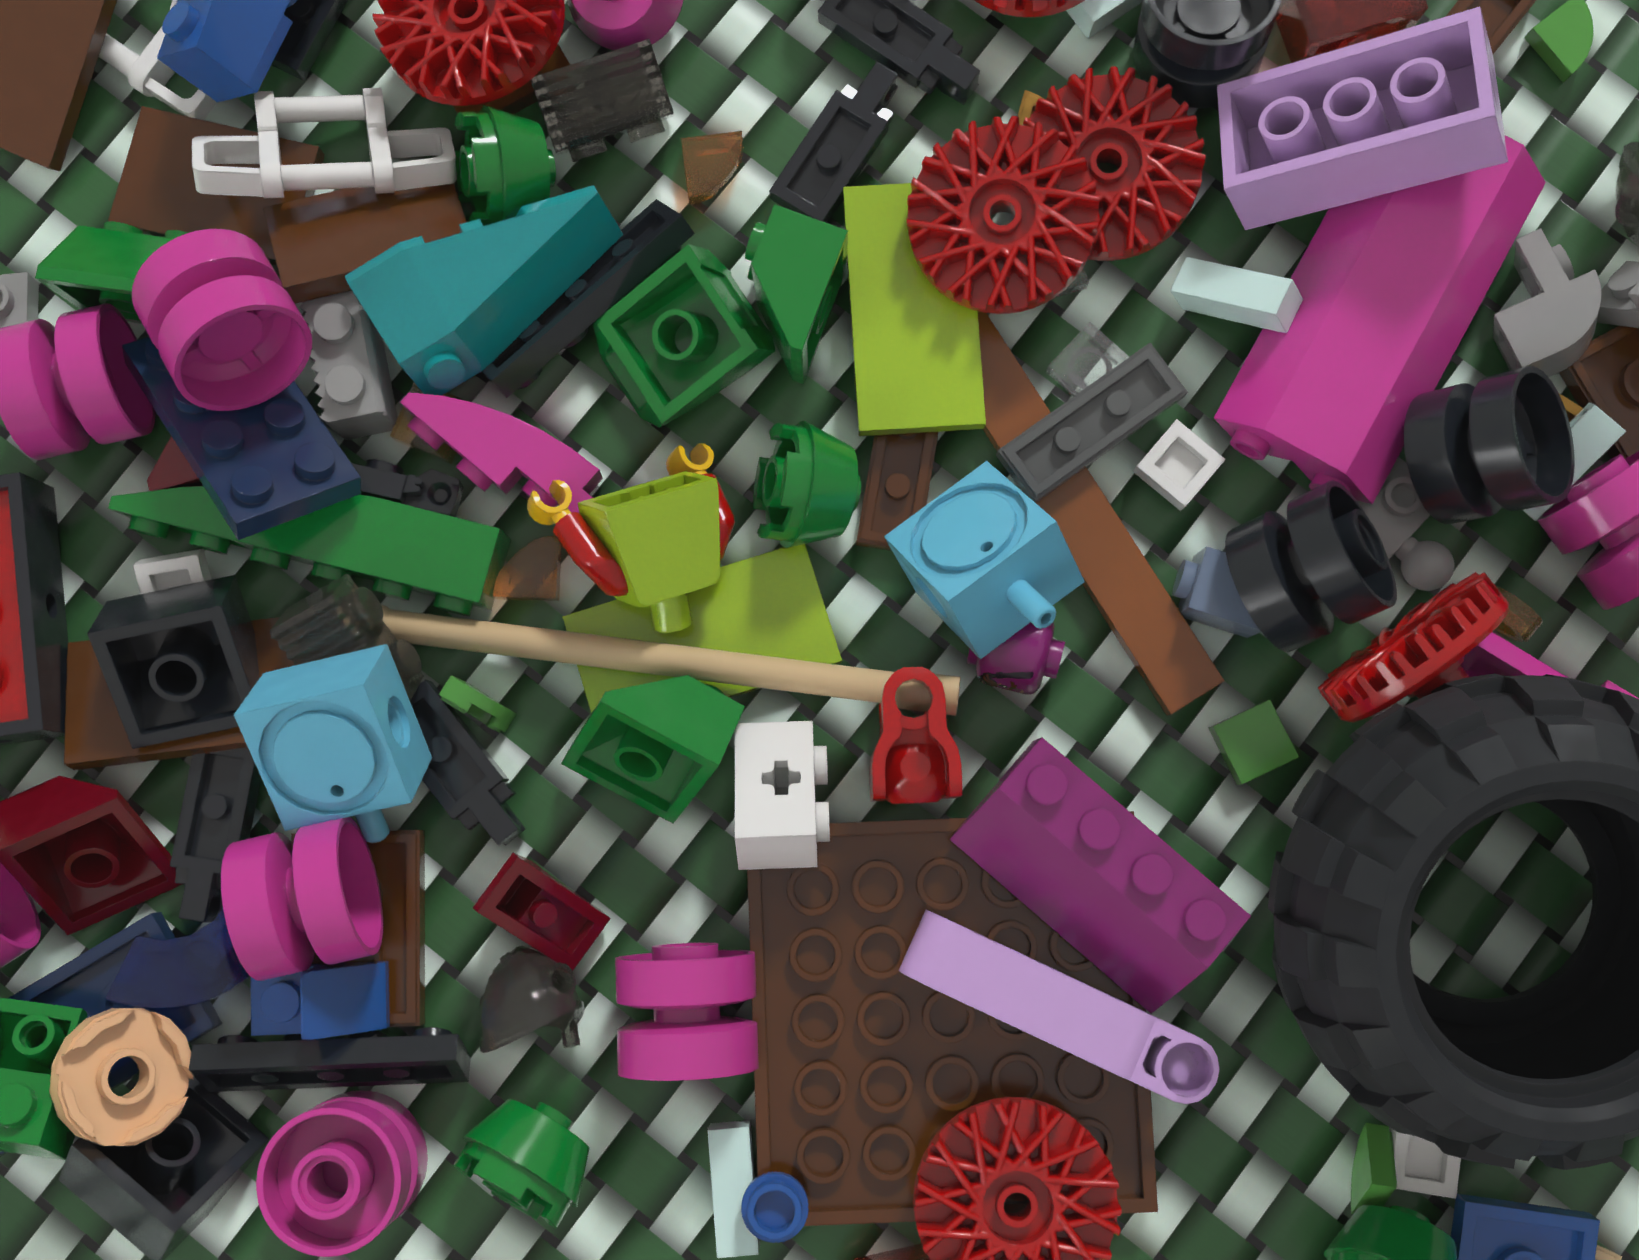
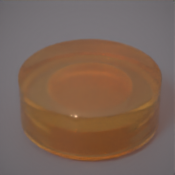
M1496 586L1509 602V612L1496 630L1515 641H1529L1543 624L1541 617L1518 597Z

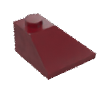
M57 776L0 801V863L67 935L183 885L175 883L176 867L170 866L171 854L116 789Z

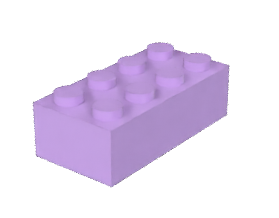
M1480 7L1217 85L1224 190L1245 230L1508 162L1494 58Z

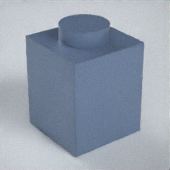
M1206 546L1193 556L1192 562L1183 560L1175 578L1172 596L1181 598L1178 610L1185 619L1246 638L1261 632L1239 596L1230 573L1226 552Z

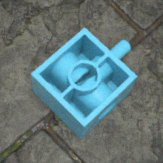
M985 461L884 536L915 592L980 660L1030 622L1039 629L1051 625L1056 617V609L1053 605L1085 582L1057 521L988 461Z
M387 644L265 672L234 713L236 722L285 831L355 816L365 841L369 843L380 842L390 833L389 826L381 809L412 803L432 759Z

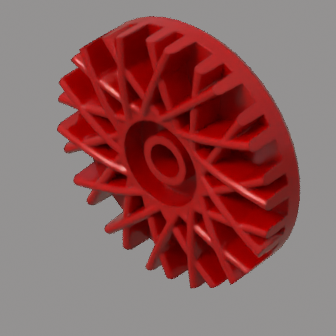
M377 0L384 14L373 13L372 15L374 22L378 26L374 31L383 46L380 48L399 78L412 91L437 103L452 106H469L491 102L514 92L530 81L544 67L560 40L565 20L564 0Z
M1116 66L1110 67L1106 75L1093 76V68H1088L1082 79L1076 74L1071 75L1068 78L1067 85L1059 90H1056L1055 85L1051 86L1048 90L1047 98H1039L1035 104L1033 114L1030 118L1025 117L1023 126L1034 128L1035 122H1040L1045 133L1052 128L1056 129L1059 133V141L1068 148L1071 144L1075 145L1077 157H1085L1087 161V172L1091 181L1095 179L1097 186L1096 196H1099V223L1094 246L1089 257L1090 260L1114 261L1127 259L1145 253L1161 244L1186 219L1202 183L1201 176L1206 155L1202 154L1204 139H1199L1196 132L1198 122L1196 115H1187L1189 106L1186 101L1179 105L1171 97L1173 88L1170 84L1159 88L1157 87L1158 78L1155 76H1151L1149 82L1135 78L1136 70L1132 67H1129L1124 75L1119 74ZM1111 163L1119 169L1113 173H1105L1098 168L1097 164Z
M996 116L992 119V125L978 128L976 121H971L968 124L967 132L963 133L960 129H955L952 132V140L941 147L939 142H937L933 146V156L924 157L922 170L918 178L913 177L911 182L912 192L907 198L908 219L906 220L909 240L917 264L925 277L940 293L950 300L966 308L984 313L1010 314L1022 312L1045 304L1058 296L1083 270L1092 252L1098 229L1099 196H1096L1095 179L1091 181L1087 172L1085 157H1077L1075 145L1071 144L1068 148L1059 141V133L1056 129L1052 128L1045 133L1040 122H1035L1034 128L1020 125L1018 116H1011L1008 124H1003L1001 117ZM1005 212L1013 215L1014 219L1007 225H998L990 217L996 213Z
M1475 572L1457 584H1450L1425 604L1419 603L1400 620L1394 629L1384 627L1380 634L1371 640L1372 645L1352 652L1351 658L1328 673L1329 678L1318 686L1319 692L1341 720L1352 723L1368 718L1406 696L1408 698L1416 696L1418 699H1421L1431 694L1432 690L1444 683L1468 678L1469 674L1461 665L1465 660L1463 656L1481 643L1501 624L1509 612V602L1485 572L1480 575Z
M1023 1097L996 1098L973 1105L958 1113L937 1132L925 1150L918 1166L913 1192V1208L923 1250L930 1260H1110L1112 1252L1109 1247L1113 1235H1120L1117 1217L1122 1215V1208L1117 1198V1189L1120 1187L1118 1180L1113 1175V1166L1092 1134L1074 1117L1058 1107L1043 1101ZM1022 1193L1028 1197V1204L1021 1211L1007 1213L1004 1210V1202L1009 1195Z

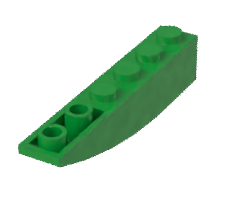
M204 486L177 487L111 496L108 509L130 518L128 529L160 539H167L170 529L191 534L188 544L207 551L227 555L230 545L250 549L252 552L249 560L266 566L288 570L290 560L313 565L310 574L313 577L346 586L349 585L351 575L372 580L374 583L371 591L404 601H409L412 591L435 596L433 607L469 617L473 606L492 611L511 543V538L500 528L365 495L351 497L241 540H237Z

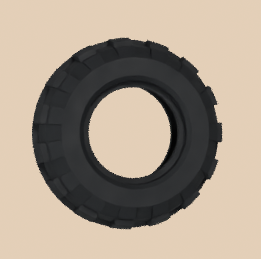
M1494 673L1444 683L1432 690L1431 694L1406 706L1394 704L1349 735L1354 743L1340 755L1326 773L1319 769L1314 772L1294 804L1292 813L1298 816L1289 836L1284 853L1276 852L1268 901V909L1274 914L1272 961L1279 987L1286 1005L1292 1011L1310 1048L1330 1074L1350 1093L1359 1105L1396 1132L1417 1136L1435 1143L1447 1155L1514 1169L1515 1159L1529 1161L1532 1156H1537L1547 1167L1562 1170L1591 1167L1614 1161L1613 1156L1622 1154L1624 1141L1639 1136V699L1617 690L1573 678L1549 674L1543 676H1502ZM1530 802H1537L1552 811L1568 826L1579 841L1586 855L1592 878L1593 897L1589 922L1580 943L1570 958L1560 969L1540 984L1526 991L1500 998L1476 999L1456 996L1439 990L1416 976L1411 965V924L1421 889L1440 857L1465 832L1498 812Z

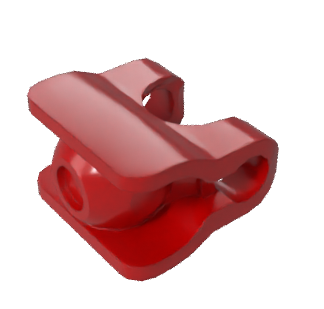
M903 667L895 671L884 685L882 700L878 706L879 740L873 750L869 765L870 802L886 799L891 804L935 803L941 799L962 797L961 759L958 747L947 729L946 698L943 684L929 669L924 667ZM911 681L923 684L928 689L931 697L928 711L924 712V715L915 718L902 715L895 701L897 689L902 684Z

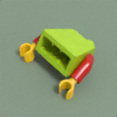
M698 443L691 450V461L687 458L684 447L678 445L666 461V468L670 476L577 502L579 512L571 513L568 509L572 501V492L570 487L560 480H553L549 487L551 495L558 502L559 506H547L541 501L539 494L534 490L527 503V510L534 521L541 525L556 524L553 529L556 538L574 563L606 595L614 596L616 599L636 607L650 606L656 632H675L692 625L687 593L717 583L721 576L720 561L724 557L735 524L734 515L716 476L706 471L713 463L714 453L710 446L703 443Z

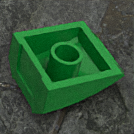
M691 244L686 245L600 316L593 324L601 359L639 417L659 428L708 400L776 351L771 332L765 327L733 279L731 272L708 249Z

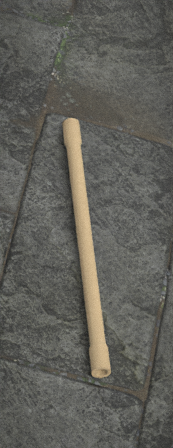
M330 599L326 603L322 616L323 633L328 637L376 643L393 641L670 677L689 675L696 680L876 703H881L884 685L894 673L892 671L393 610L385 605ZM935 674L943 684L946 698V715L956 716L961 677ZM911 681L902 684L897 689L895 701L899 709L927 712L930 707L931 697L928 689L923 684Z

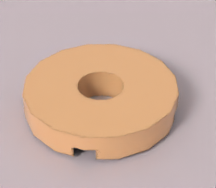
M111 1008L86 1018L65 1037L52 1062L49 1092L57 1117L75 1136L102 1146L137 1145L161 1134L179 1116L188 1098L185 1094L188 1090L189 1079H193V1075L189 1071L191 1050L187 1037L170 1018L143 1008ZM128 1056L137 1063L139 1079L136 1086L129 1093L117 1096L109 1087L108 1075L116 1061Z

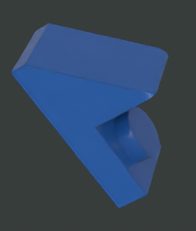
M389 961L349 962L332 965L325 963L311 964L310 968L306 971L264 981H257L251 977V1036L301 1034L302 1040H314L390 1027Z

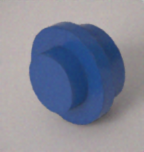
M767 1172L756 1177L746 1188L741 1205L743 1221L748 1230L760 1240L770 1243L784 1242L796 1236L806 1223L809 1210L808 1197L801 1183L793 1176L783 1172Z

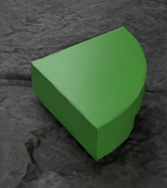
M1568 0L1534 26L1524 37L1562 83L1583 64L1591 49L1593 20L1585 0Z
M452 675L439 693L442 696V701L464 714L468 713L490 729L499 733L501 731L506 732L517 713L469 683Z
M1365 1123L1361 1131L1352 1168L1351 1214L1362 1205L1384 1206L1397 1187L1392 1132H1389V1126Z

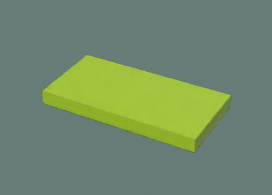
M911 183L843 187L845 230H848L847 266L859 436L984 429L986 425L978 311L961 306L944 296L929 282L918 266L911 248L906 220L908 219L907 198L912 192Z
M805 544L789 548L783 547L720 567L721 576L716 584L687 593L692 625L683 630L669 633L656 632L650 606L636 607L618 599L562 616L566 631L835 665L842 663ZM577 665L591 713L605 691L675 678ZM698 680L718 688L729 698L760 689L757 687Z

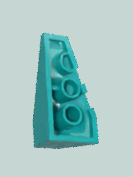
M594 185L524 205L520 208L516 217L483 226L481 220L477 219L460 224L461 233L425 243L422 236L399 242L345 275L349 287L393 356L424 394L442 396L484 370L623 235Z

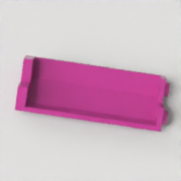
M1505 135L1508 162L1328 209L1290 278L1296 284L1303 301L1287 334L1262 329L1214 416V419L1232 437L1230 445L1235 450L1255 460H1264L1266 455L1293 461L1310 479L1309 488L1311 490L1334 480L1342 484L1357 501L1369 504L1374 503L1404 447L1405 418L1411 402L1416 396L1435 390L1546 183L1523 144Z

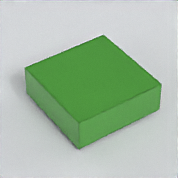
M1271 700L1263 701L1208 728L1236 785H1242L1299 758Z

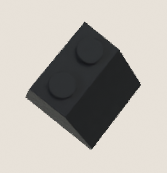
M235 575L106 601L87 633L132 749L239 727L234 713L260 678L255 631Z
M194 1076L193 1079H189L188 1090L185 1094L188 1098L181 1113L161 1134L132 1146H102L83 1138H78L70 1147L59 1177V1181L151 1260H165L209 1215L269 1139L218 1094L209 1092Z

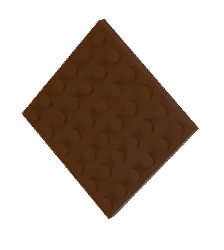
M967 818L829 823L830 842H817L818 867L747 870L750 951L755 952L756 997L752 998V1021L757 1022L759 1068L754 1071L758 1176L767 1172H783L793 1176L801 1183L806 1191L809 1203L808 1216L804 1226L915 1222L913 1208L915 1178L920 1161L931 1140L958 1113L980 1102L1003 1097H1023L1043 1101L1070 1114L1092 1134L1111 1162L1113 1175L1118 1180L1120 1187L1117 1189V1198L1122 1208V1213L1158 1212L1151 1090L947 996L898 971L925 910H928L1146 1012L1132 997L949 840ZM1022 1193L1009 1195L1004 1202V1210L1007 1213L1021 1211L1028 1204V1197Z

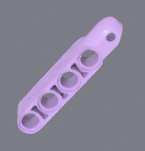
M925 910L898 970L904 975L1174 1102L1183 1104L1199 1102L1209 1095L1216 1085L1220 1070L1218 1056L1212 1046L1203 1039L953 921Z

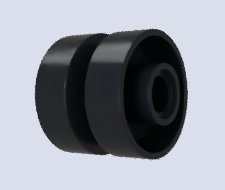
M1142 0L1133 45V59L1140 78L1149 82L1151 76L1157 77V87L1159 88L1170 84L1173 88L1171 97L1179 105L1186 101L1189 108L1218 106L1217 85L1259 72L1281 0Z
M1527 366L1485 377L1478 382L1476 387L1462 383L1416 396L1408 408L1404 425V448L1408 471L1417 496L1424 508L1440 523L1454 524L1493 516L1501 507L1508 511H1519L1559 503L1567 497L1572 486L1575 467L1571 427L1564 404L1556 387L1539 368Z
M1328 481L1290 500L1287 505V519L1275 511H1268L1231 529L1226 535L1225 550L1227 562L1239 596L1264 636L1274 646L1284 652H1291L1331 634L1334 629V615L1346 624H1354L1393 607L1396 603V582L1383 543L1358 501L1337 481Z

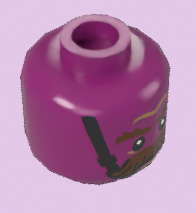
M1054 621L1051 625L1042 629L1036 628L1030 622L981 660L969 648L967 664L976 666L977 678L983 684L1031 695L1040 688L1044 676L1056 679L1065 642L1053 639Z

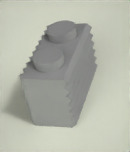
M353 291L303 302L299 308L305 313L303 318L312 334L310 358L314 364L311 369L317 374L313 381L319 386L315 393L321 398L318 406L324 411L320 418L345 440L394 431L400 428L383 338Z

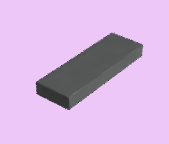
M1148 343L1000 448L996 453V457L1022 492L1037 503L1183 399L1188 391L1153 345Z

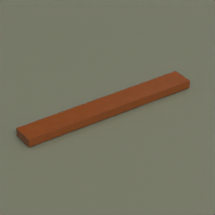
M978 311L986 425L983 430L996 451H998L1051 412L987 313ZM1087 468L1036 503L1057 521L1085 581L1082 585L1167 716L1224 682L1221 674Z

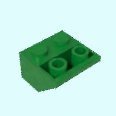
M0 997V1151L66 1160L75 1135L57 1117L49 1092L51 1067L65 1037L87 1018V1012L84 1009Z

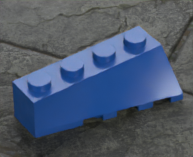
M178 0L163 21L162 30L165 36L157 59L217 103L257 93L293 23L284 15L287 7L293 5L297 0Z

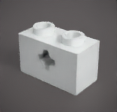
M813 721L738 723L735 728V845L739 870L818 867L817 842H830L829 802H816L815 785H828L827 746H814Z

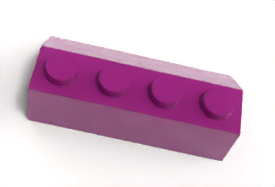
M1043 737L1031 742L949 839L1151 1014L1208 969L1251 917L1249 913Z

